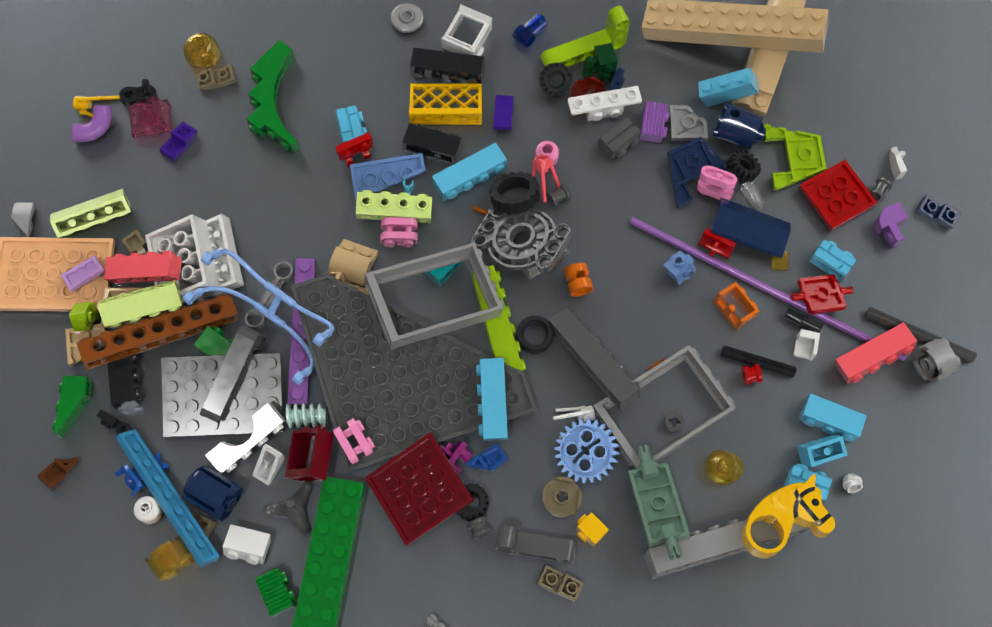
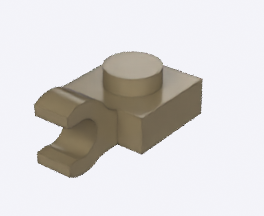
M137 229L121 239L130 253L146 255L144 248L147 247V242Z

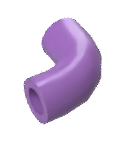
M93 106V117L89 123H73L72 141L88 142L103 136L110 126L112 107Z

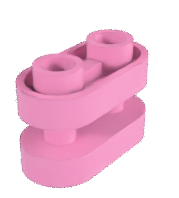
M704 166L701 169L700 179L696 188L703 195L718 200L720 198L730 200L737 183V177L719 168Z
M386 217L381 219V229L385 232L380 234V243L384 244L385 247L402 245L403 247L411 248L418 243V234L413 232L418 230L417 219L405 217Z
M354 418L347 421L349 428L344 431L340 426L333 430L352 465L360 461L357 456L358 454L364 452L368 456L374 453L372 448L375 447L370 437L365 438L362 433L365 428L361 421H355ZM353 434L359 443L354 448H352L347 439Z

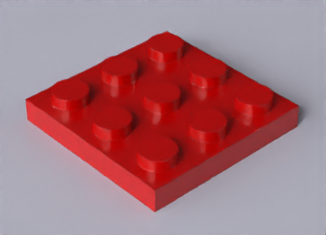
M846 160L841 161L799 186V189L830 231L871 209L878 203Z

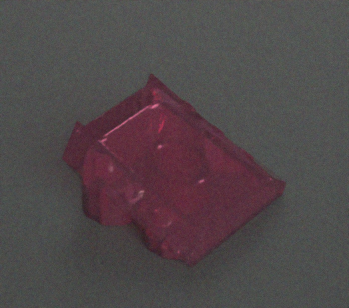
M152 96L145 104L136 102L129 106L133 138L174 130L171 115L172 106L167 99L161 100L156 96Z

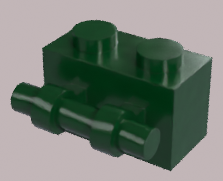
M612 43L594 46L593 57L587 56L583 61L581 74L584 81H588L593 74L597 83L612 81L618 63Z

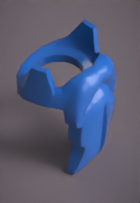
M159 452L155 453L153 457L163 471L168 469L169 465L161 462ZM125 463L115 473L117 477L125 473L124 480L133 491L131 493L132 497L142 489L147 488L135 467L130 469Z

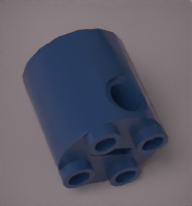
M725 102L712 137L751 150L752 145L758 142L761 143L765 135L766 128L762 122L764 116Z

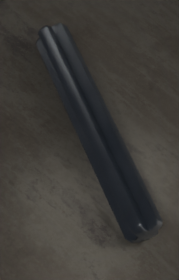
M723 346L721 350L722 357L752 366L759 364L762 369L785 376L794 377L797 371L795 366L729 346Z

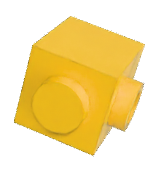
M592 512L588 516L584 514L576 522L578 524L576 528L577 536L583 542L587 541L592 547L609 531Z

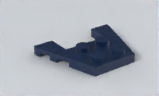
M702 137L674 148L667 153L677 208L694 200L686 183L699 178L701 169L704 166H713L724 171L728 170L725 169L726 161H723Z

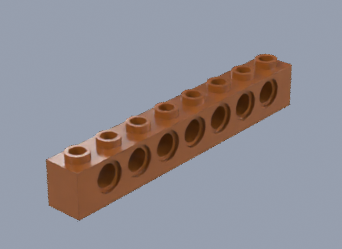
M221 294L208 301H199L193 306H183L174 312L161 313L158 317L152 319L145 318L133 325L126 324L114 331L108 330L95 337H85L76 342L85 370H89L203 333L207 326L213 328L215 326L222 327L237 322L238 312L231 294ZM214 309H217V310L220 311V312L217 313V314L211 313V311L214 310ZM195 315L201 316V318L198 320L192 319V317ZM174 322H182L180 326L173 325ZM158 327L163 328L161 332L154 331ZM137 334H144L142 338H135ZM118 340H124V343L121 345L115 344ZM99 346L105 347L102 351L95 350Z

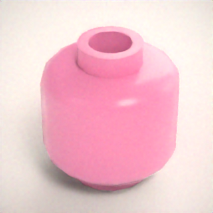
M543 141L537 145L535 157L538 155H548L550 159H553L554 166L559 158V149L554 142Z

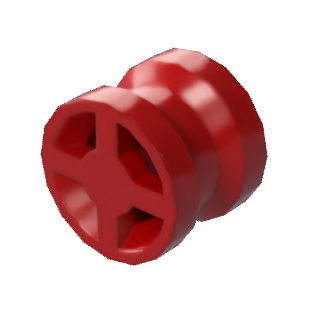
M754 364L752 367L742 366L741 373L745 385H750L752 382L762 383V371L759 364Z

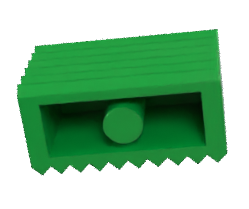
M277 567L255 577L256 584L270 617L275 618L295 608L294 602L297 599L293 590H288L286 583L289 580L285 571H280Z

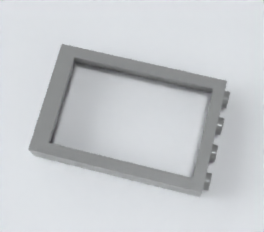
M475 242L365 273L364 283L390 350L501 316L502 309L504 308L503 301L497 296L495 282L491 281L489 268L487 265H484L482 252L480 249H477ZM468 260L489 309L398 336L379 285Z
M690 345L634 380L641 389L685 361L721 411L651 455L652 460L658 462L724 419L735 409L733 399L724 393L722 384L713 378L708 365L702 363L699 353L696 349H692ZM606 397L593 405L595 417L601 425L603 423L606 424L605 431L608 429L612 430L609 436L617 437L613 442L619 444L617 448L632 470L637 469L641 464L640 459L606 411L615 405L609 397Z

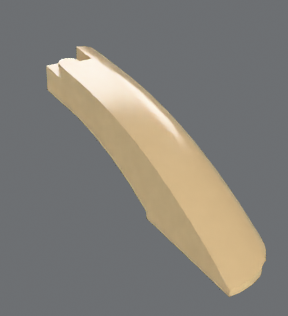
M768 0L766 5L804 8L806 0ZM751 48L744 69L751 68L758 77L759 93L732 100L731 104L765 117L789 50Z

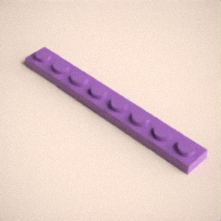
M296 258L295 284L315 278V258ZM293 307L292 329L308 345L299 312ZM292 335L287 404L289 406H294V404H297V406H302V404L308 406L310 375L300 385L293 382L292 378L298 371L301 372L310 366V359L305 349Z

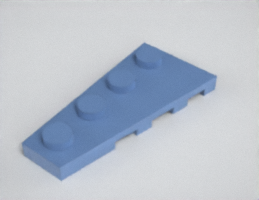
M423 153L350 164L356 201L357 192L370 190L373 193H378L402 183L404 180L407 181L426 173Z

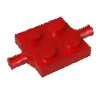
M834 274L799 278L797 284L800 293H791L790 298L792 302L803 300L809 315L842 311L847 307L844 295L853 294L854 289H852V286L841 287Z

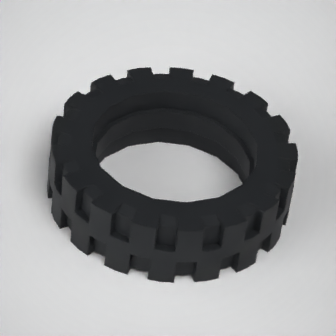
M518 171V173L509 172L507 175L503 174L500 178L497 177L494 180L495 182L491 183V188H489L491 203L494 209H498L500 213L506 212L509 215L512 213L520 214L522 211H529V208L535 207V203L539 202L540 191L538 181H536L534 176L531 177L529 173L524 174ZM515 187L529 190L525 195L518 198L509 199L501 196L506 190Z

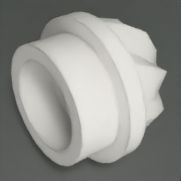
M848 473L843 477L842 486L848 493L852 494L859 492L863 488V481L859 475Z

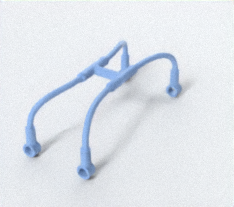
M216 249L210 253L208 251L205 252L201 257V261L207 266L222 254L233 257L275 297L269 309H267L261 303L255 302L251 298L232 289L209 286L202 289L198 288L193 292L188 291L182 300L191 305L204 292L220 291L237 296L253 305L254 309L279 327L287 330L308 354L310 366L301 372L298 371L292 378L293 382L300 385L312 373L315 365L310 348L306 342L284 320L275 314L280 302H285L290 307L296 308L329 327V329L322 333L319 332L314 337L312 342L318 347L332 336L334 332L333 324L298 305L290 296L260 277L234 252L227 249Z

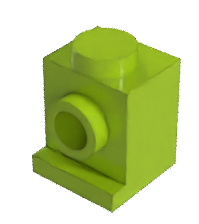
M95 302L75 303L69 314L74 332L88 331L95 320H99Z

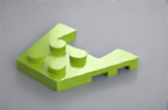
M764 124L766 128L765 142L784 141L789 172L772 173L773 191L780 190L826 170L820 135L798 130L794 132L784 127L775 128L771 127L770 124Z

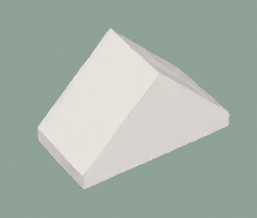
M265 444L252 476L269 486L286 462L284 455Z

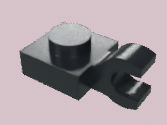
M102 409L96 415L101 420V425L108 429L115 428L117 435L122 433L124 428L133 429L128 423L121 422Z

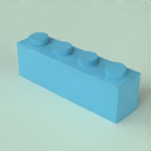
M495 142L433 175L432 184L443 201L451 200L458 193L470 190L475 184L487 181L490 176L502 173L507 168V159Z
M504 358L480 359V364L476 365V375L481 376V384H477V396L482 397V404H478V416H482L483 424H479V436H483V441L507 440Z

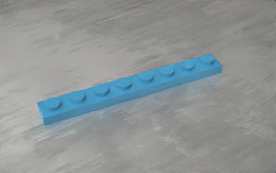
M136 429L118 434L116 437L117 442L200 568L217 561L220 557Z

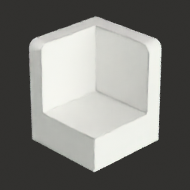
M801 329L796 335L793 356L812 361L817 355L820 333Z

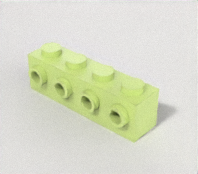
M120 189L50 214V223L57 238L69 236L76 231L86 230L93 225L127 215L131 212L130 203L124 190Z
M362 190L357 192L356 219L381 220L386 217L415 218L418 220V223L431 224L432 197H429L427 194L412 196L405 192L399 193V195L391 194L388 191L373 193L370 190Z
M172 280L99 300L97 307L104 327L110 325L113 328L122 325L124 321L135 322L141 320L142 316H157L161 314L160 311L168 310L172 312L178 310L182 306L183 300L177 280Z

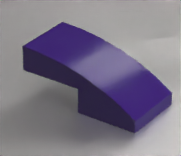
M496 95L493 129L511 130L514 96Z
M182 122L171 132V138L159 148L160 153L175 162L191 144L198 133L197 130Z

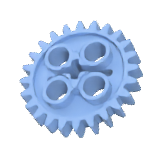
M588 418L585 424L583 419H579V425L573 421V428L565 426L566 434L560 432V435L563 437L562 440L556 439L560 443V447H555L554 449L560 451V454L555 455V458L561 459L557 465H564L561 472L566 473L569 471L568 478H572L575 475V482H579L582 478V482L586 484L589 478L591 483H595V477L602 481L601 474L609 476L607 470H614V467L611 465L612 462L618 463L614 459V455H620V453L614 451V448L619 447V444L613 443L617 437L609 436L612 430L608 429L605 431L606 424L604 423L599 427L598 420H595L592 424L591 419ZM586 432L592 433V439L589 442L584 440ZM598 439L601 440L598 444L593 446V444H595V442ZM572 445L577 446V453L575 455H570L569 448ZM585 447L590 448V449H589V452H590L589 455L584 454V453H585V450H584ZM604 447L605 455L599 458L596 453L597 449ZM581 456V458H579V460L576 463L573 462L576 458ZM589 460L590 468L584 471L582 469V462Z

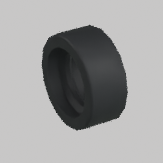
M535 315L523 319L518 325L516 335L521 349L530 354H539L549 348L552 343L553 329L548 320ZM530 325L543 327L546 332L544 342L539 345L527 343L523 336L526 327Z

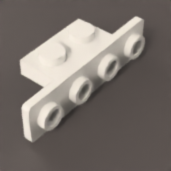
M638 86L568 98L571 115L586 113L587 121H600L608 117L617 118L623 114L624 106L640 104L642 102Z

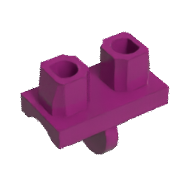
M458 441L455 446L450 442L446 447L440 445L459 474L462 468L456 465L455 461L460 458L463 462H467L473 455L466 447L468 444L464 441Z

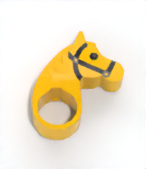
M815 474L805 483L790 484L771 493L754 508L742 530V542L750 554L763 559L775 556L786 545L793 522L802 527H809L812 534L818 538H824L833 531L835 520L822 504V491L815 486ZM763 520L768 524L772 523L779 536L778 546L773 549H765L758 546L751 537V525Z

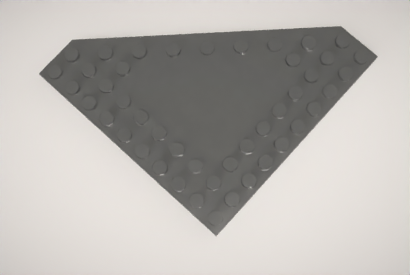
M329 274L291 285L294 299L298 305L323 317L334 326L332 336L318 347L312 342L314 337L319 332L322 333L329 329V327L298 310L333 428L335 429L340 426L344 431L349 428L347 421L352 418L355 421L360 420L365 428L362 433L365 438L370 437L375 446L372 448L374 453L368 456L364 452L358 454L357 456L360 461L352 465L338 441L347 473L394 458L428 433H432L437 442L440 443L479 430V424H483L482 416H478V404H482V397L477 396V384H481V376L476 375V365L480 364V359L494 357L446 333L390 350L368 294ZM386 304L398 336L431 326ZM504 363L507 421L536 412L537 409L525 373ZM354 434L347 438L352 448L359 445Z

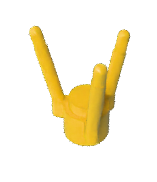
M119 95L75 96L73 108L79 110L80 115L93 117V113L87 111L92 108V101L120 99Z

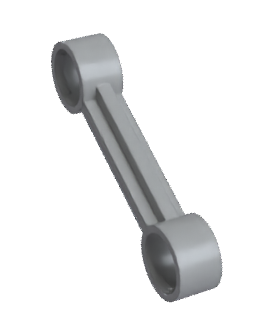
M282 261L275 265V277L271 284L281 289L284 283H288L293 279L294 271L290 263ZM283 267L290 269V274L286 277H279L277 275L278 271ZM266 290L259 303L269 309L275 295ZM252 309L245 315V322L248 327L256 331L264 328L266 319L262 313ZM260 315L262 321L258 325L253 326L249 324V319L252 316Z

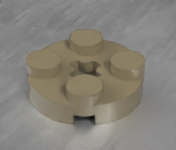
M563 476L556 477L547 483L543 489L542 502L544 508L551 515L558 518L572 516L580 508L582 491L573 479ZM561 492H564V495L568 497V500L559 502V499L556 498V495H560Z

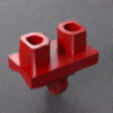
M710 227L708 230L705 229L698 245L710 250V257H713L714 253L729 259L736 243L711 233Z

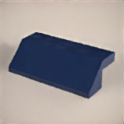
M720 198L717 213L711 224V233L778 258H782L791 232V223L724 198Z

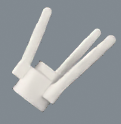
M584 405L580 407L557 408L555 412L573 413L553 416V420L577 416L578 422L579 419H583L585 424L588 418L591 421H595V413L591 405L587 407Z

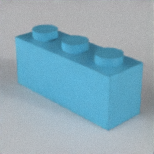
M751 68L698 82L699 98L707 107L759 93L758 77Z
M810 393L805 399L799 420L804 421L803 423L807 426L819 427L825 433L843 436L845 441L855 442L861 436L867 415Z

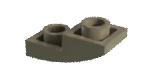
M231 64L216 70L210 67L195 74L200 91L220 88L237 82L234 67Z
M547 565L543 566L536 582L537 585L573 602L577 601L584 585L583 582Z

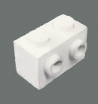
M230 524L223 544V554L230 559H243L253 565L258 563L264 564L271 543L270 534Z

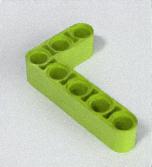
M622 6L613 7L608 12L605 29L548 49L540 55V59L544 67L550 63H561L570 67L583 62L587 56L593 57L594 46L612 43L614 50H617L626 43L630 20Z

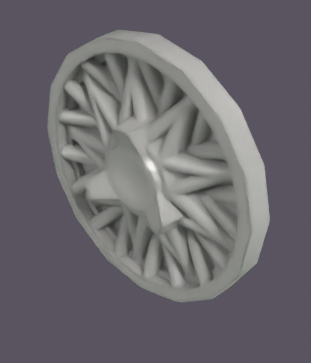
M411 3L400 4L391 13L392 25L395 29L404 33L418 30L424 19L421 9Z

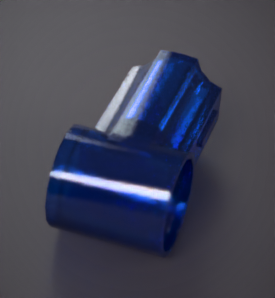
M536 14L525 25H519L513 32L512 37L525 48H528L534 42L536 36L547 27L548 22L544 16Z

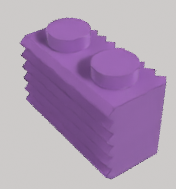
M652 101L645 102L640 140L661 143L662 138H666L668 127H664V124L668 122L670 111H666L667 104Z

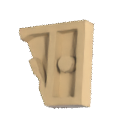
M95 324L88 331L74 332L73 328L65 329L68 365L71 367L82 361L76 342L85 337L98 336L102 332L107 331V328H103L101 324ZM99 346L95 350L97 351L103 346Z

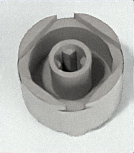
M945 338L934 339L915 348L912 352V356L915 355L916 359L913 361L917 373L922 379L930 380L931 382L929 383L932 384L954 374L961 364L960 358L955 355L949 341Z

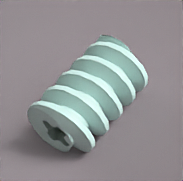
M318 403L317 409H314L313 404H310L309 409H306L305 404H302L301 409H298L297 404H294L293 409H290L289 404H286V423H288L290 429H293L295 424L299 429L302 428L303 424L310 428L311 424L313 428L319 424L326 427L328 422L327 405L322 409L321 404Z

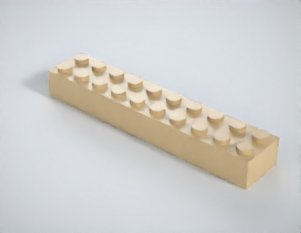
M648 0L641 28L644 40L823 53L829 24V9L690 0Z

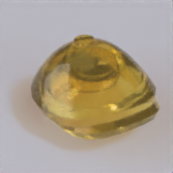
M724 450L713 451L705 462V472L708 478L715 483L722 485L730 484L740 479L743 475L744 466L742 460L731 452Z

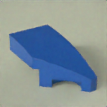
M496 443L482 454L475 456L466 465L468 467L494 471L507 462L509 458L500 445Z

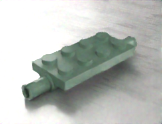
M644 445L645 450H643L642 446H639L636 451L641 464L637 469L629 470L628 476L649 547L665 544L669 559L674 560V556H676V559L682 557L678 541L690 538V532L668 463H656L652 460L649 446Z

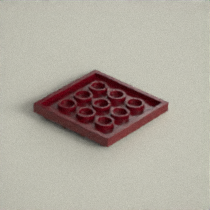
M428 433L365 477L406 546L411 545L475 501L432 433Z

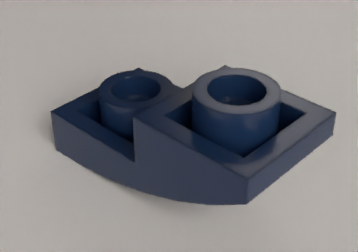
M618 68L615 72L609 91L621 89L625 81V71Z
M928 195L922 198L916 209V212L925 218L949 229L954 227L960 216V213L947 203L941 205Z

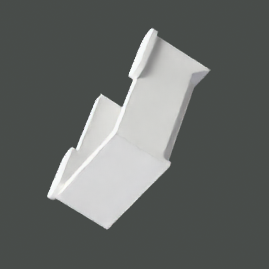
M460 4L457 14L441 38L442 48L453 53L481 56L484 52L482 46L492 30V17ZM463 17L484 25L473 45L452 37L462 22Z

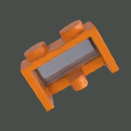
M737 282L719 292L713 301L736 331L754 319L760 312L756 303L750 300L744 288L739 286Z

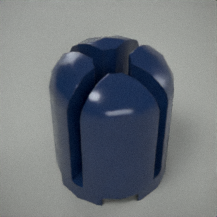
M201 466L188 477L183 489V497L188 503L221 522L231 514L229 510L236 500L239 502L243 493V488L239 484L209 466Z

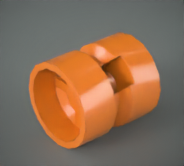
M574 263L564 268L565 279L569 282L567 286L570 296L579 297L594 290L592 280L588 277L590 273L586 263Z

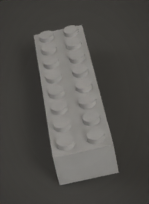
M740 519L729 521L724 527L718 524L709 527V530L704 533L701 530L690 533V538L678 541L682 557L676 559V556H674V560L669 559L665 544L651 546L644 554L651 579L747 551L742 542V530L747 519L740 521ZM763 520L751 525V537L758 546L779 541L778 533L772 526V523L768 524ZM793 522L788 538L803 534L810 528L802 527Z

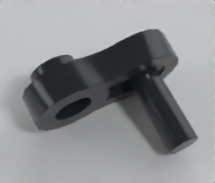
M143 79L142 86L124 87L121 89L119 97L124 105L132 106L138 103H153L157 98L156 89L150 85L149 80Z

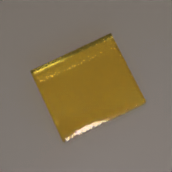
M784 252L782 258L772 255V269L788 271L789 253Z

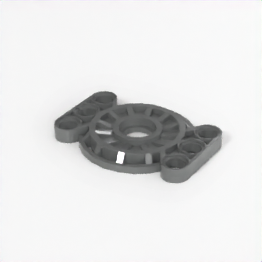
M492 206L471 239L472 243L475 242V244L479 239H485L483 244H476L477 249L481 251L488 249L492 259L505 269L525 270L537 266L541 273L551 272L572 238L569 225L559 224L556 226L550 216L532 208H529L527 212L522 211L520 214L512 213L509 215L503 212L501 215L496 216L494 214L498 209L496 210ZM490 224L495 225L491 230L485 229ZM563 230L568 231L565 236H558L559 232ZM524 232L531 235L527 242L514 244V238L518 234ZM551 246H559L556 251H549ZM493 253H497L498 259L493 255ZM545 260L550 261L547 266H540L541 262Z

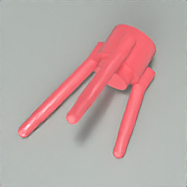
M538 155L535 157V160H532L533 169L531 177L536 176V170H538V173H541L543 202L546 203L545 173L549 171V168L557 188H560V183L553 166V159H550L548 155Z

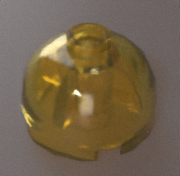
M202 32L194 33L184 43V56L187 63L193 68L201 69L207 67L208 69L214 66L220 58L218 43L209 34Z

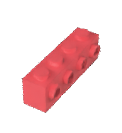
M162 251L161 254L146 252V255L131 253L130 256L115 254L114 257H106L104 280L115 284L180 280L182 258L174 255L172 251Z
M903 322L835 360L834 366L847 384L851 382L857 383L869 372L873 374L880 370L882 365L886 363L890 365L898 359L897 357L912 353L915 350L917 340Z

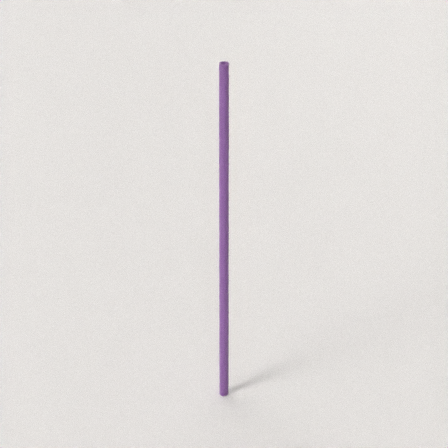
M632 217L629 224L808 313L805 303L801 301L792 302L789 295ZM825 313L811 314L864 342L874 339ZM903 354L897 358L904 362L907 355Z

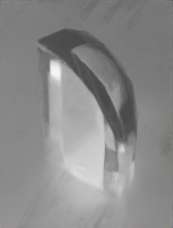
M748 181L742 184L739 193L751 209L760 212L764 204V196L755 181L752 183Z

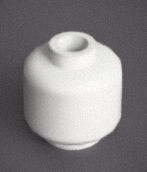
M152 496L141 497L134 505L135 517L144 524H154L162 517L163 510Z

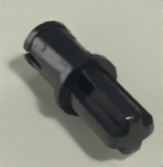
M791 308L786 311L784 316L786 319L799 325V328L803 327L812 332L820 333L823 324L810 319L807 314L805 316Z

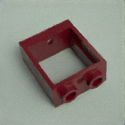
M314 426L313 429L302 427L301 430L293 431L284 478L297 482L325 481L334 433L326 431V427ZM310 440H314L310 468H306Z

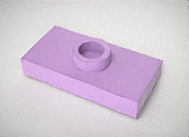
M94 255L63 273L61 277L69 290L73 292L104 274L105 270Z

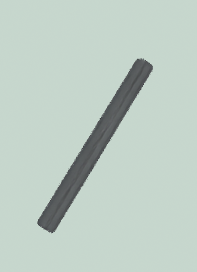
M870 307L866 312L867 318L890 328H894L904 322L913 336L922 342L928 343L934 339H942L940 336L873 307ZM949 341L950 347L959 358L968 362H973L976 359V352Z

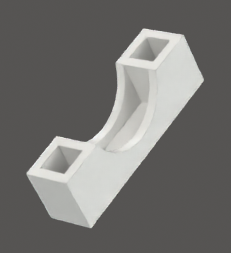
M271 402L264 405L252 416L254 431L247 442L234 445L223 441L205 455L221 474L225 471L230 473L238 466L236 462L239 459L245 460L253 453L252 448L256 445L261 447L269 440L267 436L270 433L276 434L284 427L282 423L286 420Z

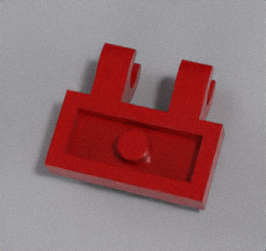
M367 132L335 146L339 160L344 159L347 167H350V164H354L352 157L359 152L362 153L364 160L371 158L369 149L373 147L372 137Z

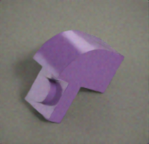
M900 202L886 207L877 218L874 226L876 235L884 233V239L891 248L899 246L904 240L898 227L902 226L909 218Z

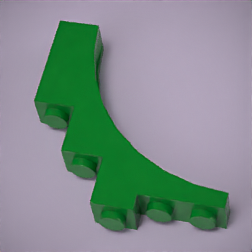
M278 40L250 68L251 78L257 85L248 95L250 104L256 110L247 118L248 128L253 134H259L262 138L267 134L272 140H278L285 150H290L295 154L299 150L298 142L280 121L276 108L277 90L280 80L295 58L293 50Z

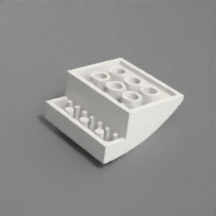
M192 214L145 235L148 252L161 254L162 251H172L174 255L182 258L180 280H177L182 299L188 291L193 292L198 288L219 286L234 290L244 286L239 262L233 257L222 254L208 266L201 261V257L205 252L208 251L210 253L216 249H227L237 254L230 219L227 216L219 214L205 221ZM159 281V282H154V283H155V285H157V284L165 283V282H168V281ZM204 292L203 295L196 298L195 300L218 295L225 292Z

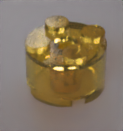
M180 536L174 537L176 539L174 543H171L169 540L149 554L151 558H145L146 563L158 581L162 580L163 582L166 580L167 582L177 575L175 571L182 568L186 569L194 563V557Z

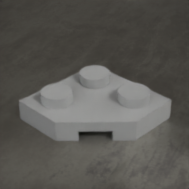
M670 105L671 141H692L699 137L707 141L708 130L706 120L702 117L699 118L688 105Z

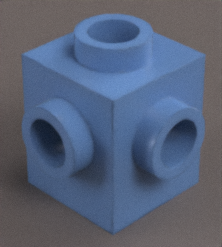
M682 251L672 255L663 265L666 273L679 285L692 277L696 271L693 264L695 262L689 254L685 255Z

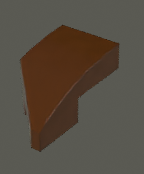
M77 457L67 460L54 458V462L49 464L37 477L53 491L79 463V459Z

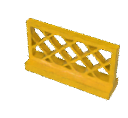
M410 84V123L420 125H482V84ZM414 90H422L424 93L417 96ZM434 90H440L442 93L438 96H435L432 92ZM452 90H458L460 93L456 96H453L450 92ZM470 90H478V93L474 96H471L468 92ZM429 95L433 100L427 104L423 99ZM463 95L469 99L465 103L459 100ZM444 96H448L451 100L447 103H444L440 99H442ZM473 102L478 108H469L467 106ZM417 103H421L424 106L423 108H413ZM435 103H439L442 107L432 108L431 106H433ZM453 103H457L460 107L451 108L449 106H451Z

